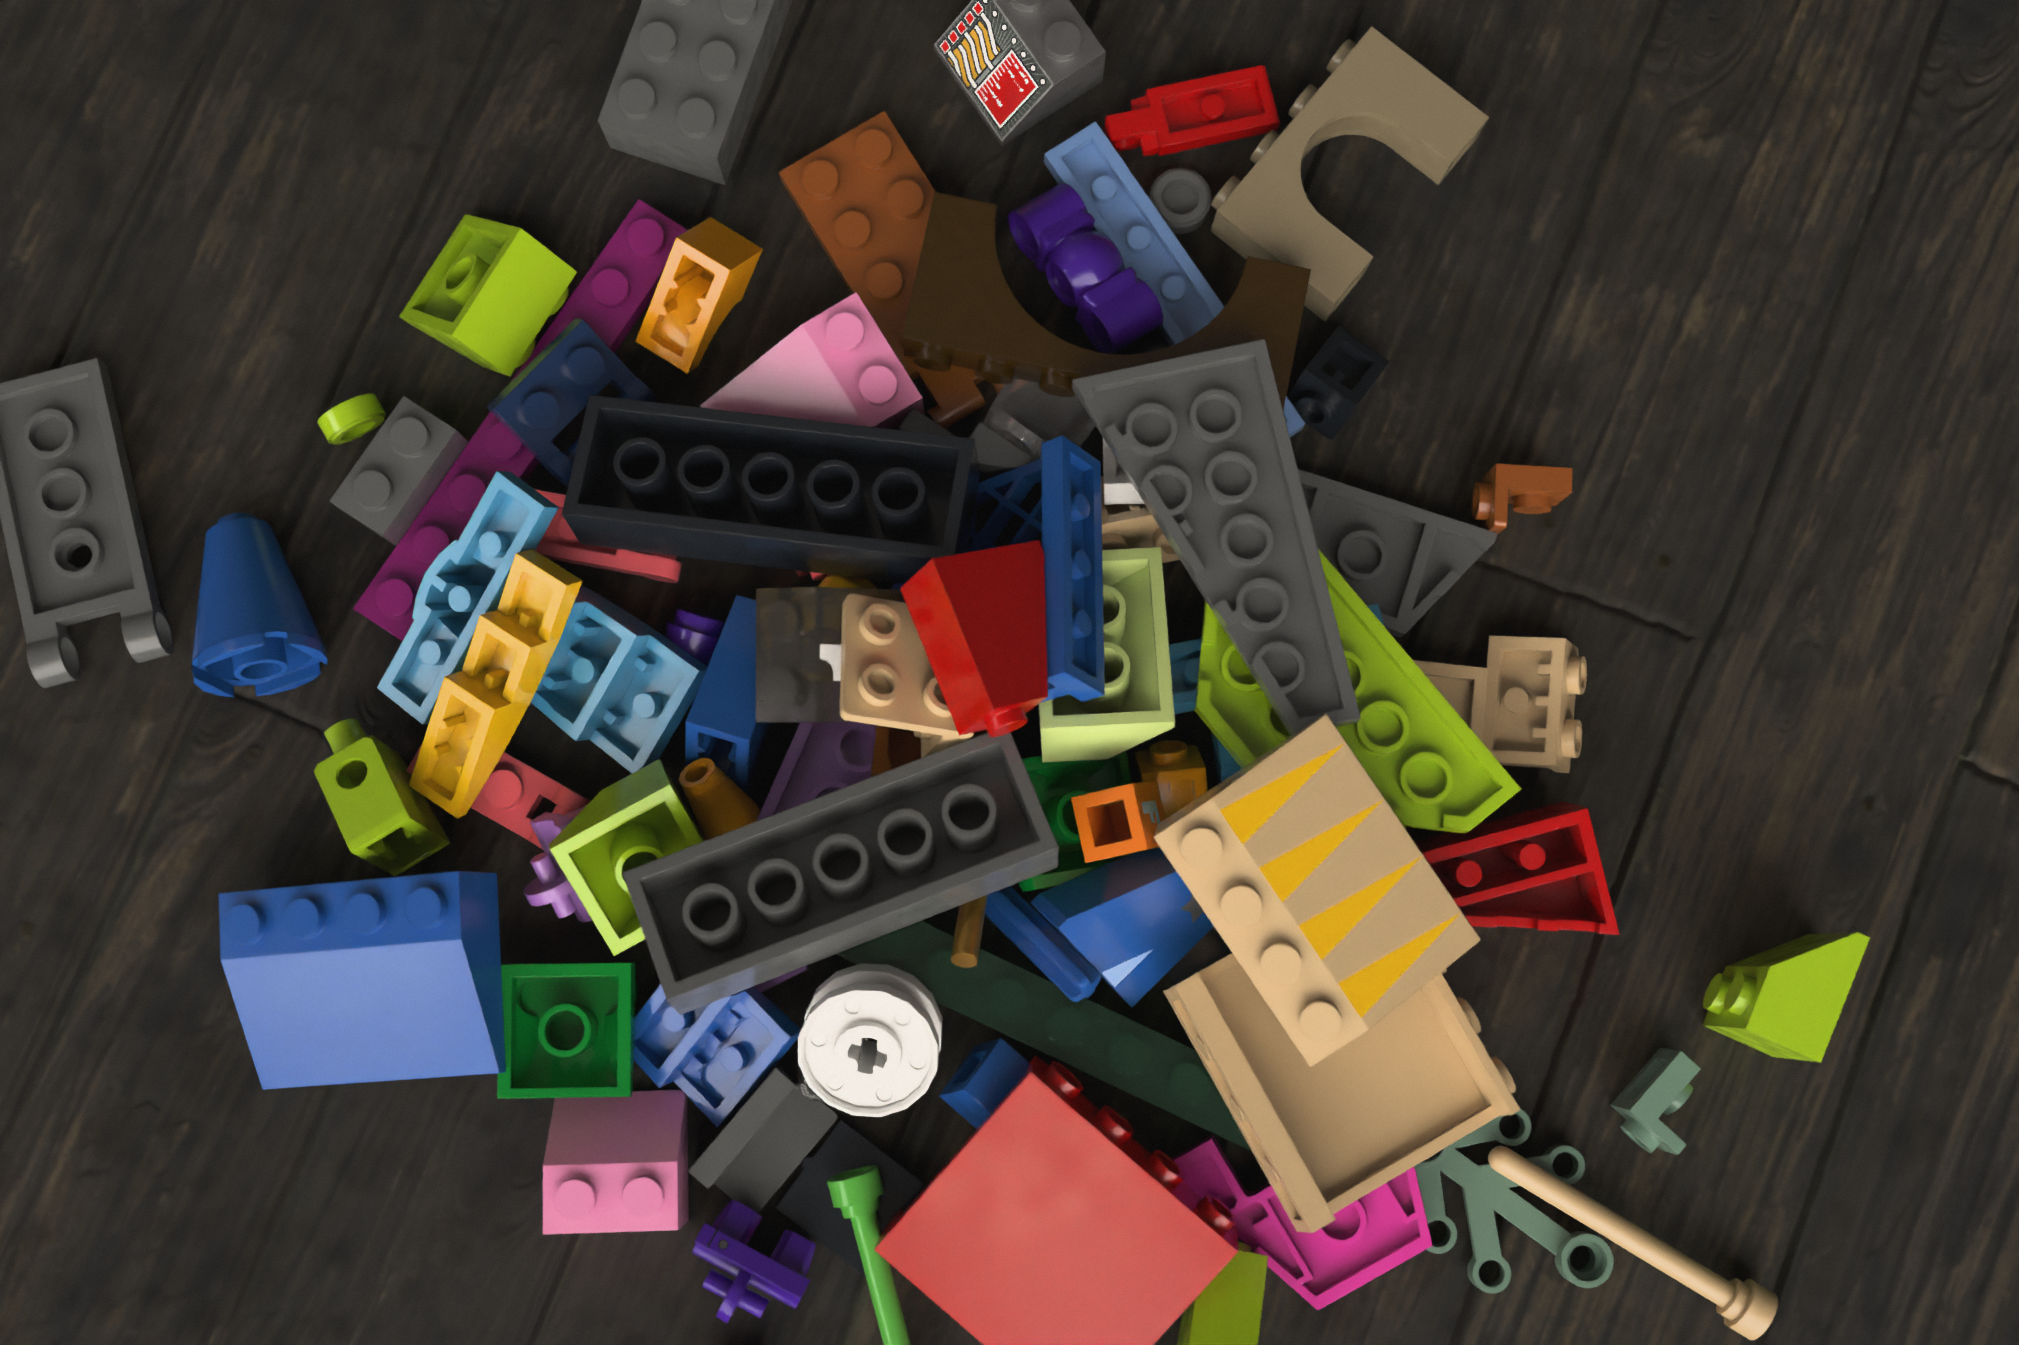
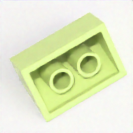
M1161 547L1102 550L1105 695L1082 702L1068 694L1039 703L1042 762L1109 759L1175 727Z

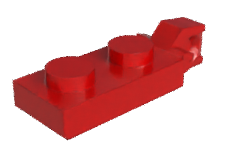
M1263 65L1146 89L1145 96L1131 100L1130 106L1132 111L1106 116L1103 132L1116 151L1136 149L1141 146L1143 156H1151L1157 153L1158 156L1261 135L1269 133L1272 129L1277 131L1280 121L1266 68Z

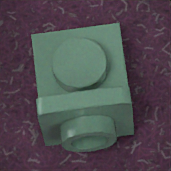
M1660 1047L1611 1103V1106L1626 1119L1620 1126L1623 1132L1649 1153L1658 1148L1678 1155L1684 1149L1686 1143L1658 1118L1663 1113L1666 1115L1672 1114L1686 1102L1693 1091V1086L1689 1082L1701 1068L1682 1051Z

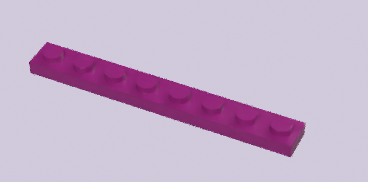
M638 199L513 380L575 318L583 319L615 354L651 302L676 237L688 230ZM491 411L353 608L401 641L404 640L414 621L412 615L416 594L425 572L440 552L454 540H459L496 471L512 472L526 482L539 463L534 455Z

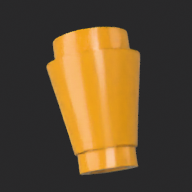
M701 758L695 760L683 769L679 776V782L684 788V793L698 828L706 841L757 821L760 814L758 804L718 768L711 759Z

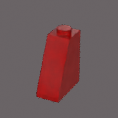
M1036 540L932 558L900 590L958 734L960 736L987 729L990 737H998L1015 731L1028 722L1025 713L1048 697L1044 551L1040 541Z

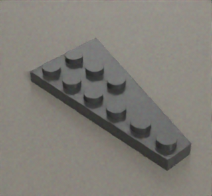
M1265 339L1073 379L1072 389L1289 734L1292 736L1325 713H1327L1336 727L1357 723L1361 717Z

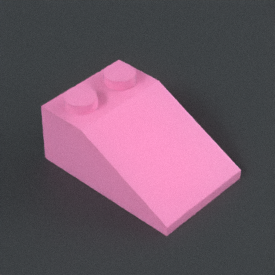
M857 292L801 324L700 405L701 408L899 430V426L912 408L925 415L923 397Z

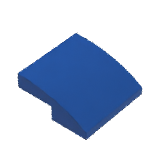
M660 984L634 1018V1061L659 1088L674 1081L718 1128L733 1119L798 1039L801 1029L754 987L679 1015L666 1000L662 985Z

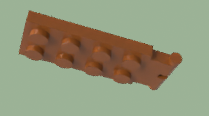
M883 111L781 170L779 176L851 294L857 292L911 380L919 378L936 406L926 411L928 417L946 429L986 405L983 396L976 386L984 380L975 375L976 370L951 365L949 371H933L914 364V357L904 356L902 336L933 196L936 191L886 112ZM1014 378L1011 384L988 383L995 394L1000 397L1025 382V380Z

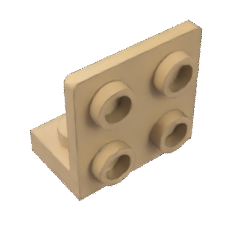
M848 594L842 603L841 718L848 721L911 730L914 732L915 737L921 738V758L969 740L974 732L959 736L906 603L858 594Z

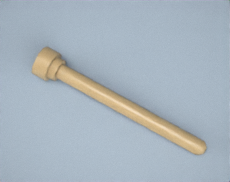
M1496 1146L1490 1151L1488 1162L1492 1169L1715 1303L1716 1310L1720 1315L1724 1316V1324L1749 1340H1755L1763 1335L1772 1323L1778 1307V1297L1772 1291L1751 1279L1744 1282L1737 1278L1731 1281L1726 1280L1508 1147Z

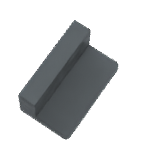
M781 1065L772 1071L688 1172L707 1189L715 1184L732 1200H736L759 1213L835 1123L838 1117L837 1113Z

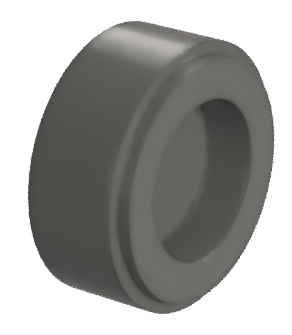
M1174 168L1162 173L1155 180L1149 199L1174 234H1186L1199 228L1205 221L1211 205V191L1206 180L1197 172L1186 168Z

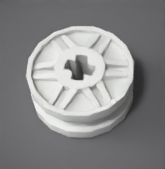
M861 963L836 971L816 989L806 1010L804 1024L798 1037V1064L808 1086L828 1105L855 1116L882 1117L907 1109L926 1093L937 1071L939 1051L942 1044V1015L933 994L914 975L891 965ZM865 1038H873L878 1042H870L865 1040Z

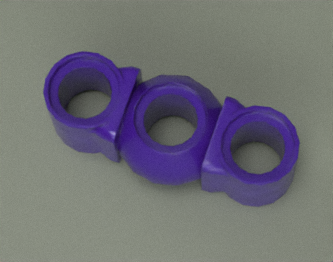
M1060 183L1010 211L1008 214L1009 229L1022 253L1034 261L1035 267L1039 272L1045 270L1048 282L1056 296L1067 306L1078 308L1075 320L1078 324L1082 325L1093 347L1100 353L1116 354L1158 329L1163 324L1164 319L1162 308L1152 289L1143 280L1137 278L1135 270L1132 267L1125 269L1123 258L1115 243L1104 233L1092 231L1095 218L1088 213L1079 194L1067 183Z

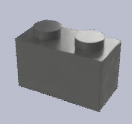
M403 396L329 502L397 546L469 442L456 429Z

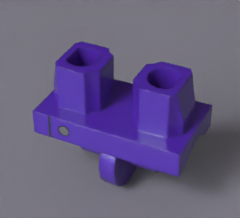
M736 1200L730 1201L715 1219L712 1226L704 1223L694 1243L696 1245L692 1251V1254L736 1277L733 1281L711 1269L702 1287L724 1299L716 1317L728 1323L738 1306L761 1318L770 1300L748 1289L749 1285L796 1309L810 1282L805 1276L809 1270L816 1245L799 1234L785 1229L770 1258L750 1248L747 1245L761 1222L762 1216Z

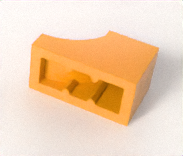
M712 217L676 237L635 342L687 374L698 367L719 326L732 308L742 300L763 249Z

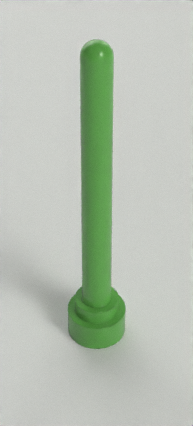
M868 1165L836 1174L827 1179L833 1207L841 1208L843 1218L851 1219L883 1345H911L890 1263L874 1250L882 1234L876 1210L881 1208L879 1196L884 1193L878 1166Z

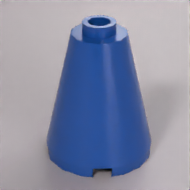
M232 513L221 517L217 524L206 532L191 661L194 684L204 692L225 697H235L233 686L255 685L256 696H264L295 689L315 680L321 674L319 663L322 662L327 665L326 647L271 525L266 521L257 519L256 516L250 513Z

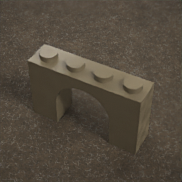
M1372 26L1357 44L1351 39L1346 40L1327 65L1326 70L1332 73L1319 89L1312 84L1306 87L1288 112V115L1293 118L1291 123L1281 134L1272 129L1262 139L1250 157V160L1255 163L1254 167L1242 181L1233 175L1224 184L1211 204L1217 210L1210 231L1246 260L1250 256L1311 269L1304 306L1325 322L1364 276L1374 256L1326 220L1312 206L1306 196L1301 180V161L1306 154L1315 146L1330 138L1342 135H1362L1384 143L1439 185L1476 141L1489 119L1485 113Z

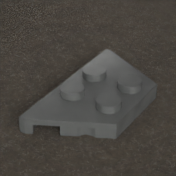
M1298 469L1318 549L1367 606L1379 605L1385 628L1391 635L1400 638L1405 635L1470 566L1495 543L1498 533Z

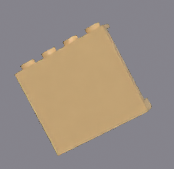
M1233 953L1163 991L1297 1232L1314 1233L1334 1221L1336 1218L1333 1214L1496 1117L1513 1115L1521 1110L1512 1096V1093L1516 1091V1086L1510 1072L1497 1057L1493 1056L1490 1058L1477 1035L1481 1032V1025L1474 1010L1465 999L1455 997L1443 976L1447 972V968L1371 1029L1312 1067L1309 1066Z

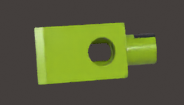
M355 718L337 722L323 733L322 738L332 756L318 763L314 768V773L351 853L396 876L451 844L425 796L409 786L412 774L406 771L408 767L396 751L373 735L367 736L359 720Z

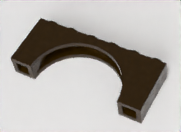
M934 192L902 336L904 356L914 357V364L928 370L940 372L949 371L951 365L976 370L975 375L978 378L996 384H1011L1013 379L1016 378L1039 383L1038 389L1047 394L1059 397H1073L1076 394L1072 389L1073 379L1265 339L1282 409L1284 410L1311 269L1248 256L1239 285L1229 302L1208 325L1180 343L1148 353L1119 355L1095 352L1068 343L1050 333L1038 324L1017 301L1004 278L996 252V204Z

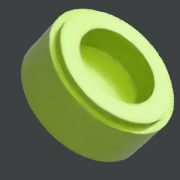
M367 393L336 405L325 412L318 419L317 423L328 443L338 445L357 439L374 430L384 421L386 413L374 393Z

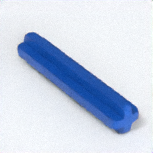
M1011 886L988 894L985 916L1071 1001L1078 1002L1090 997L1095 992V987L1101 980L1100 973Z

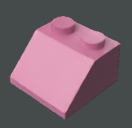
M681 1089L633 1091L631 1097L555 1098L543 1162V1234L679 1230L689 1221L688 1096Z

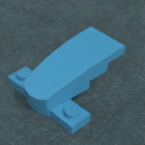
M496 471L459 540H454L440 552L425 572L416 594L412 615L414 621L377 687L423 725L429 724L444 676L462 671L480 615L497 610L515 554L537 548L559 508L512 472ZM581 585L561 638L531 703L575 741L591 740L630 773H634L659 759L696 697L707 666L646 623Z

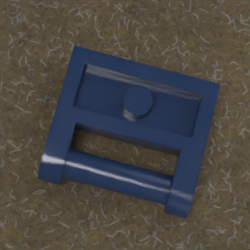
M575 318L487 408L559 482L568 488L580 436L563 453L551 441L588 404L589 395L596 396L610 382L620 393L617 398L656 403L658 398L645 383L624 365L583 319Z

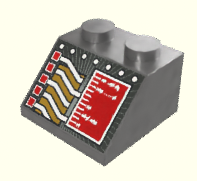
M972 0L934 44L935 52L1001 146L1095 87L1103 80L1106 51L1070 0Z

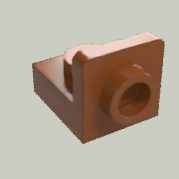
M1495 464L1482 477V482H1476L1474 485L1471 505L1473 519L1481 520V528L1499 534L1507 527L1508 503L1513 504V511L1517 513L1542 514L1550 512L1552 506L1558 505L1572 493V468Z

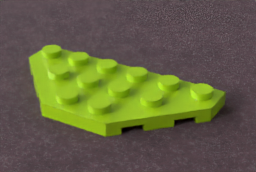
M1318 549L1361 717L1357 723L1336 728L1404 827L1456 833L1471 831L1520 791L1521 788ZM1205 600L1194 711L1240 767L1244 768L1291 735Z

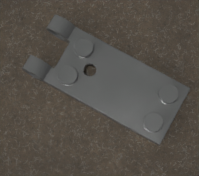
M95 358L0 383V519L27 642V659L35 680L43 688L78 680L82 673L81 660L78 649L68 634L66 626L117 612L121 614V628L126 647L137 663L172 655L175 648L174 636L169 620L160 606L108 366L100 359ZM80 546H89L92 552L90 562L84 567L76 568L72 563L73 552Z

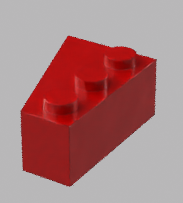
M1562 801L1478 824L1467 833L1447 832L1414 841L1471 926L1497 928V926L1534 928L1542 931H1588L1599 934L1620 935L1589 811L1586 807Z

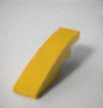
M533 549L515 554L497 610L480 615L462 671L444 676L409 782L411 788L457 819L467 814L503 755L533 699L561 638L583 581Z

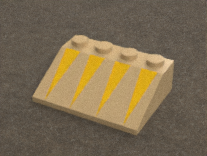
M1327 713L1159 823L1153 836L1310 1067L1371 1029L1481 940Z

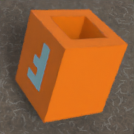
M1157 781L1130 783L1071 798L1085 863L1160 847L1153 836L1157 825L1166 818Z

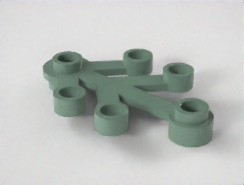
M1521 1109L1514 1113L1520 1123L1519 1130L1514 1136L1506 1138L1501 1134L1499 1122L1503 1116H1498L1415 1165L1427 1222L1429 1224L1432 1221L1439 1220L1446 1227L1444 1240L1438 1244H1432L1433 1246L1426 1249L1431 1253L1443 1254L1448 1252L1455 1245L1458 1235L1455 1223L1445 1214L1440 1171L1462 1187L1473 1249V1256L1468 1263L1467 1273L1472 1284L1483 1292L1489 1294L1499 1293L1509 1285L1511 1280L1510 1265L1501 1254L1494 1211L1553 1253L1558 1272L1569 1282L1582 1288H1594L1603 1284L1611 1275L1614 1264L1613 1254L1603 1239L1585 1231L1569 1233L1509 1189L1520 1185L1492 1169L1489 1163L1476 1165L1455 1149L1493 1140L1508 1146H1517L1524 1143L1531 1133V1120L1524 1110ZM1565 1144L1551 1145L1542 1155L1524 1157L1569 1185L1578 1182L1585 1171V1161L1582 1154L1576 1148ZM1567 1152L1572 1158L1573 1166L1567 1175L1560 1177L1553 1170V1160L1558 1154ZM1584 1245L1589 1250V1262L1584 1268L1574 1269L1570 1263V1254L1577 1246ZM1495 1260L1499 1265V1276L1493 1283L1484 1284L1480 1280L1479 1269L1484 1262Z

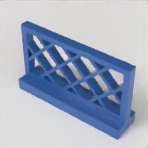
M1062 435L1042 443L1041 459L978 483L967 552L996 548L997 546L994 543L1015 513L1023 518L1025 522L1009 545L1035 541L1039 533L1042 532L1045 570L1048 697L1040 703L1068 694L1082 702L1105 695L1101 462ZM1042 482V497L1029 514L1019 506L1034 484ZM995 499L998 500L1000 503L981 531L977 532L975 530L976 507Z

